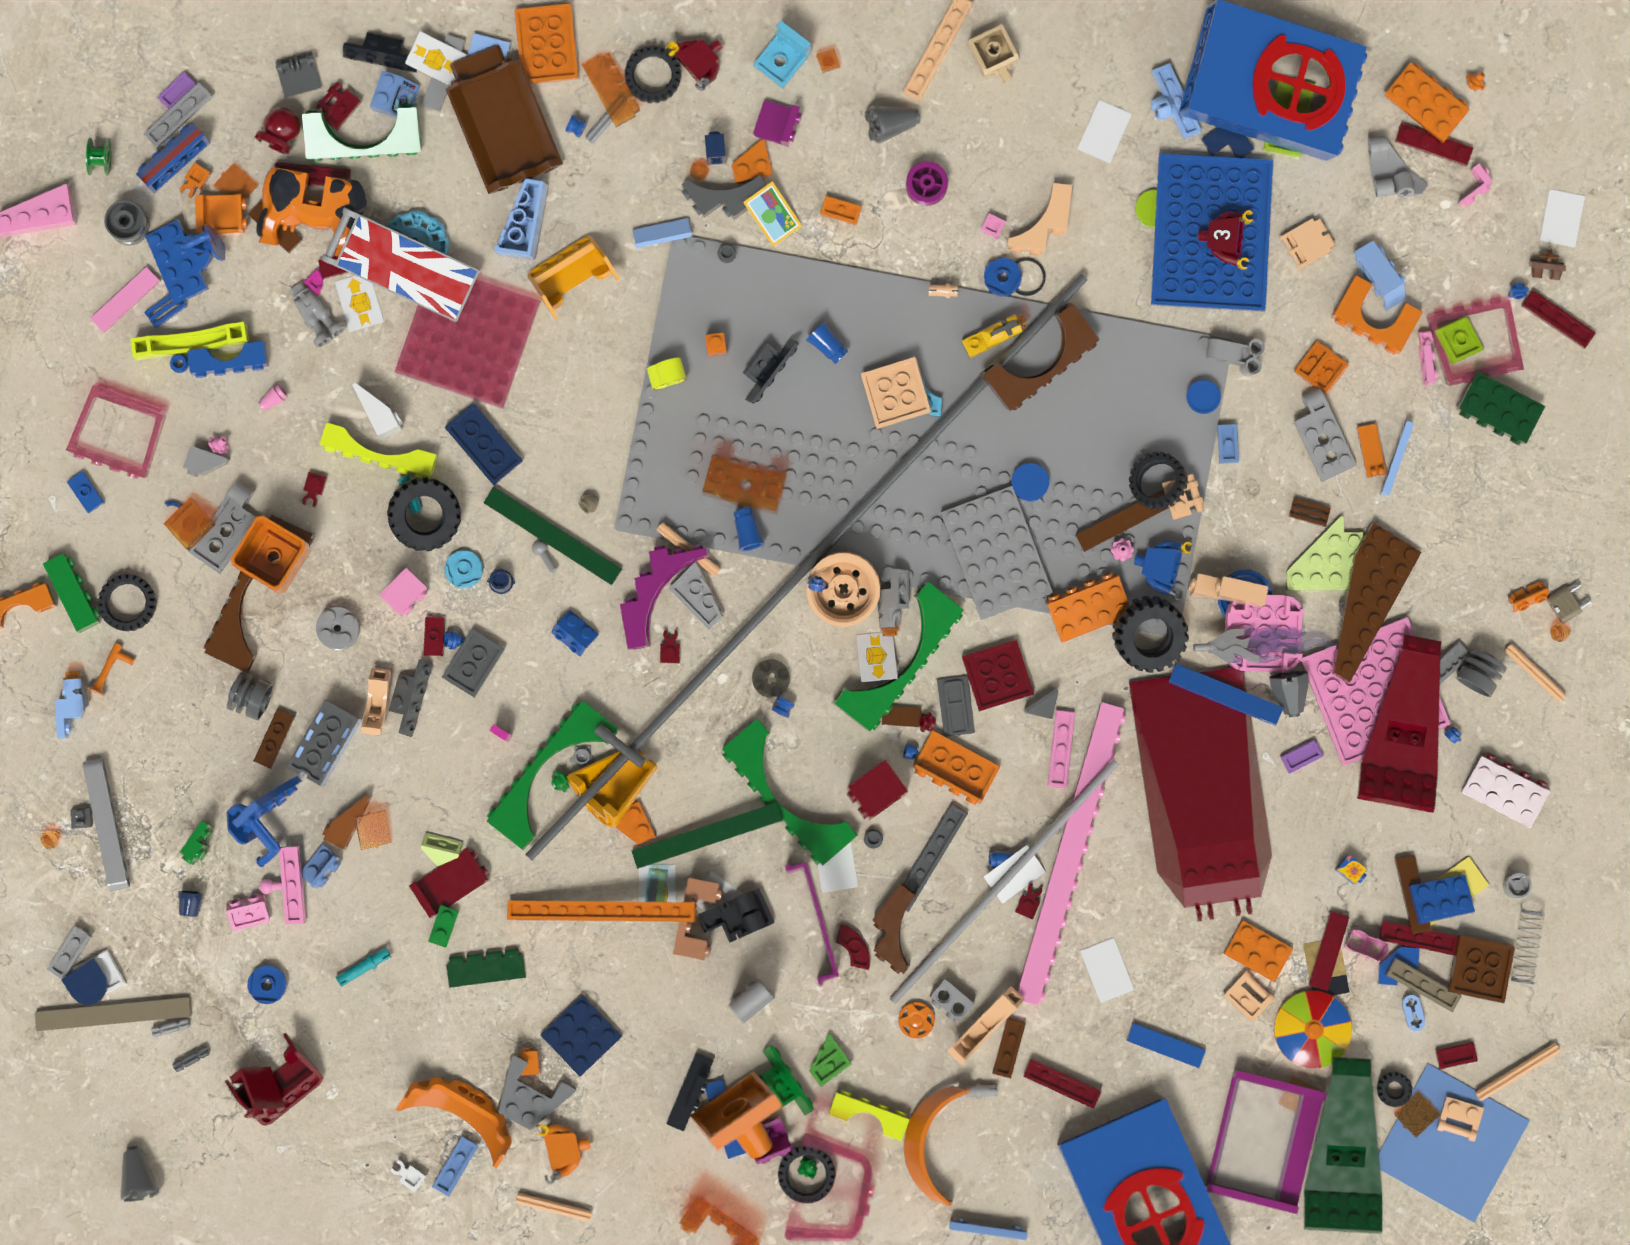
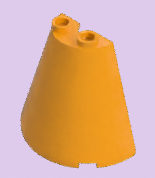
M641 750L637 751L645 757L644 753ZM619 751L569 774L567 779L575 794L581 796L622 753ZM647 759L644 765L639 768L628 760L585 807L603 825L615 828L651 776L658 769L657 765L652 760L649 761Z

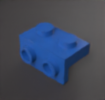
M571 610L556 623L552 630L555 638L562 641L578 656H581L599 635Z

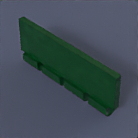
M518 948L505 949V957H502L501 950L485 952V960H483L482 952L466 954L467 962H464L463 955L450 956V964L446 965L449 988L526 978L523 955H519Z

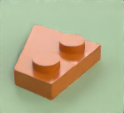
M761 139L731 164L736 184L754 180L759 175L761 178L773 175L764 139Z
M639 802L631 805L616 826L618 830L638 845L656 837Z

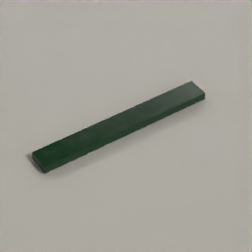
M493 487L483 502L611 586L621 573V568L495 487Z
M776 802L632 850L637 869L781 822L783 818Z

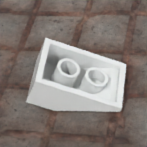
M352 384L381 440L402 431L400 425L403 423L396 411L392 412L389 407L358 384Z

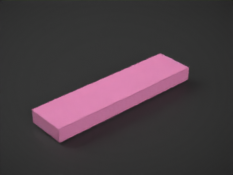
M147 267L144 268L90 319L105 333L160 281Z
M1056 710L1047 785L1049 787L1067 788L1075 712Z

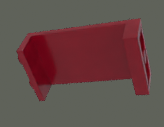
M465 848L458 858L446 862L419 881L409 885L429 918H433L438 914L441 905L449 907L489 881L487 876L490 874L484 865L480 867L477 862L479 857L474 849L470 851L469 848Z

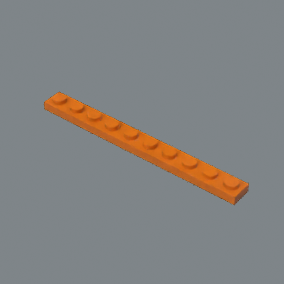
M508 900L507 920L696 922V903Z

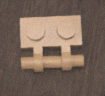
M1193 474L1187 475V489H1184V492L1187 490L1191 491L1193 500L1188 501L1186 494L1179 496L1181 499L1179 502L1174 501V506L1168 505L1172 520L1192 515L1190 507L1193 506L1196 507L1197 513L1204 511V501L1200 497L1197 488L1199 485L1195 481ZM1175 479L1162 483L1164 494H1167L1172 489Z

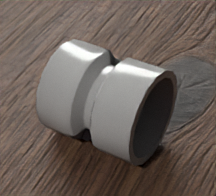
M1513 873L1504 879L1502 887L1508 897L1522 898L1530 893L1532 883L1527 875Z

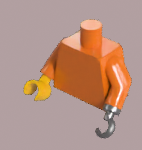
M538 1124L535 1126L542 1129V1132L536 1134V1136H544L551 1170L553 1171L551 1181H549L548 1175H545V1181L548 1184H553L555 1180L570 1175L579 1166V1160L582 1159L581 1151L591 1149L589 1137L578 1140L576 1132H572L571 1128L561 1124Z

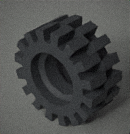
M1390 1072L1379 1080L1377 1095L1385 1105L1400 1107L1410 1100L1413 1094V1086L1406 1075L1399 1072ZM1392 1082H1398L1402 1086V1093L1398 1097H1392L1387 1092V1087Z

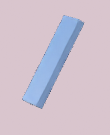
M1406 421L1404 423L1380 492L1382 496L1387 497L1391 492L1414 425L1412 422Z

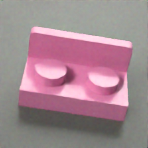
M252 894L248 898L233 899L226 904V912L232 931L270 922L264 894Z

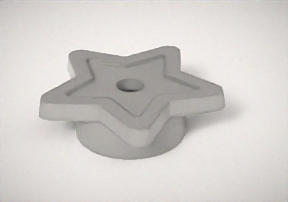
M574 746L575 755L570 759V762L578 763L580 769L584 768L587 763L594 762V758L590 755L591 747L588 746L581 749Z

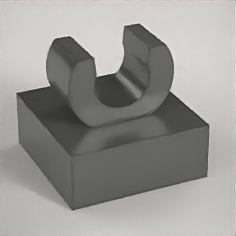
M91 808L70 809L71 829L92 827Z

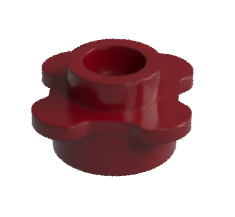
M931 712L923 713L919 720L920 731H932L936 725V718L932 716Z

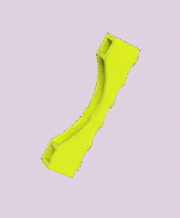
M245 322L225 324L189 333L130 338L132 356L136 361L185 354L189 350L205 348L212 350L250 343L248 328Z
M327 422L320 441V445L324 447L323 450L326 452H342L341 456L350 459L353 456L359 457L361 462L371 464V461L379 463L378 467L388 470L390 467L397 469L396 472L404 475L410 472L415 474V478H432L438 458L436 454L419 449L401 455L375 453L358 444L344 427Z

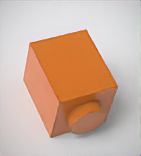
M724 332L705 335L708 357L727 355Z
M534 1047L522 1048V1052H518V1056L526 1060L528 1064L520 1076L540 1074L539 1052L534 1051Z

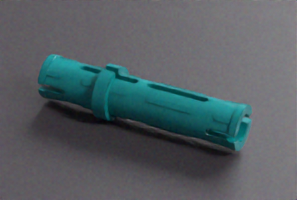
M386 947L373 955L369 954L366 956V959L336 976V980L343 987L372 968L376 969L377 965L391 958V954Z

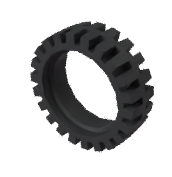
M645 46L641 50H636L630 56L625 68V82L635 98L649 104H657L661 101H666L669 97L671 98L674 92L677 91L681 80V70L675 56H669V50L663 49L660 46ZM658 57L669 65L671 79L663 90L647 92L636 84L634 71L643 59Z
M1152 452V455L1148 453L1145 455V459L1142 457L1138 459L1140 463L1133 465L1135 469H1131L1130 474L1132 476H1129V488L1136 500L1152 510L1153 508L1155 510H1160V508L1168 509V505L1171 507L1175 505L1174 501L1179 502L1181 500L1179 496L1185 494L1184 489H1187L1186 482H1188L1187 473L1182 464L1171 454L1164 452ZM1158 464H1166L1172 467L1176 476L1172 489L1167 494L1158 498L1146 496L1141 488V479L1145 472Z
M131 574L117 575L113 579H109L99 592L97 603L100 615L108 625L117 630L129 632L141 629L154 616L153 613L156 610L155 593L151 586L138 576ZM124 584L138 587L143 592L146 600L142 614L132 621L116 619L109 609L111 593L117 587Z
M808 1145L796 1147L789 1151L780 1162L778 1169L780 1187L789 1198L796 1202L808 1204L823 1199L831 1191L835 1182V1167L831 1158L826 1152L817 1147ZM805 1155L816 1157L823 1163L826 1170L824 1184L819 1190L808 1194L796 1191L788 1180L790 1164L796 1158Z

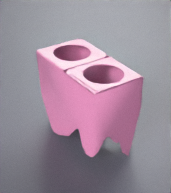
M1351 930L1344 946L1345 949L1376 962L1382 960L1389 951L1386 942L1368 936L1360 930ZM1354 935L1362 939V946L1358 949H1353L1349 945V940ZM1370 943L1379 945L1380 953L1377 956L1373 957L1367 953V946Z

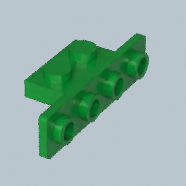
M773 1045L764 1049L763 1053L773 1067L760 1075L759 1078L778 1098L782 1105L779 1109L795 1100L805 1116L814 1111L812 1101L802 1091L801 1084L791 1074L790 1067L784 1063L778 1049L774 1048Z

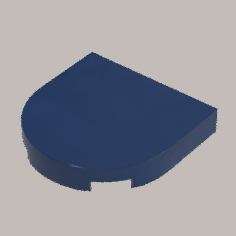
M95 958L61 980L72 998L80 1004L91 1005L98 1003L107 992V977Z

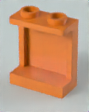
M242 194L195 195L196 233H202V226L205 224L210 225L217 234L245 233V229L248 228L247 217H244V210L247 209L246 198H243Z

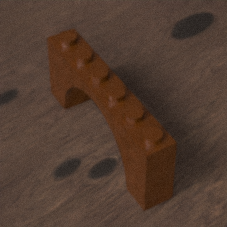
M1068 302L1054 313L1061 329L1062 339L1059 354L1048 369L1034 376L1019 377L1008 373L999 363L993 362L979 373L1007 410L1015 411L1019 409L1026 398L1034 397L1038 393L1036 390L1041 386L1049 385L1052 382L1051 378L1056 374L1061 375L1067 370L1066 366L1071 362L1076 363L1082 358V354L1085 351H1091L1097 346L1096 343L1100 339L1074 304Z

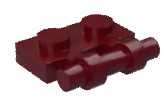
M338 82L333 87H329L328 93L322 100L319 99L316 103L317 106L314 108L323 109L326 112L324 115L326 122L337 131L361 104V100L347 89L340 94L338 91L342 88V85ZM335 97L337 100L330 108L328 103Z

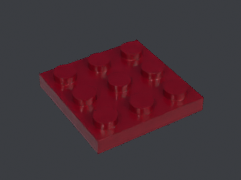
M1017 639L962 656L979 712L1034 695Z

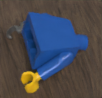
M1166 540L1155 544L1153 548H1148L1146 556L1137 554L1134 565L1143 567L1142 575L1146 576V582L1155 591L1167 596L1172 595L1173 600L1179 601L1182 599L1183 593L1180 592L1179 598H1176V592L1173 591L1182 553H1191V551L1185 550V545L1191 546L1192 543L1186 542L1181 544L1180 542Z

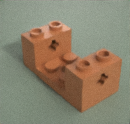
M688 878L684 902H693V899L716 904L717 900H721L723 889L719 888L720 884ZM679 922L673 954L699 960H705V957H709L711 946L708 945V941L686 937V933L690 934L692 922Z

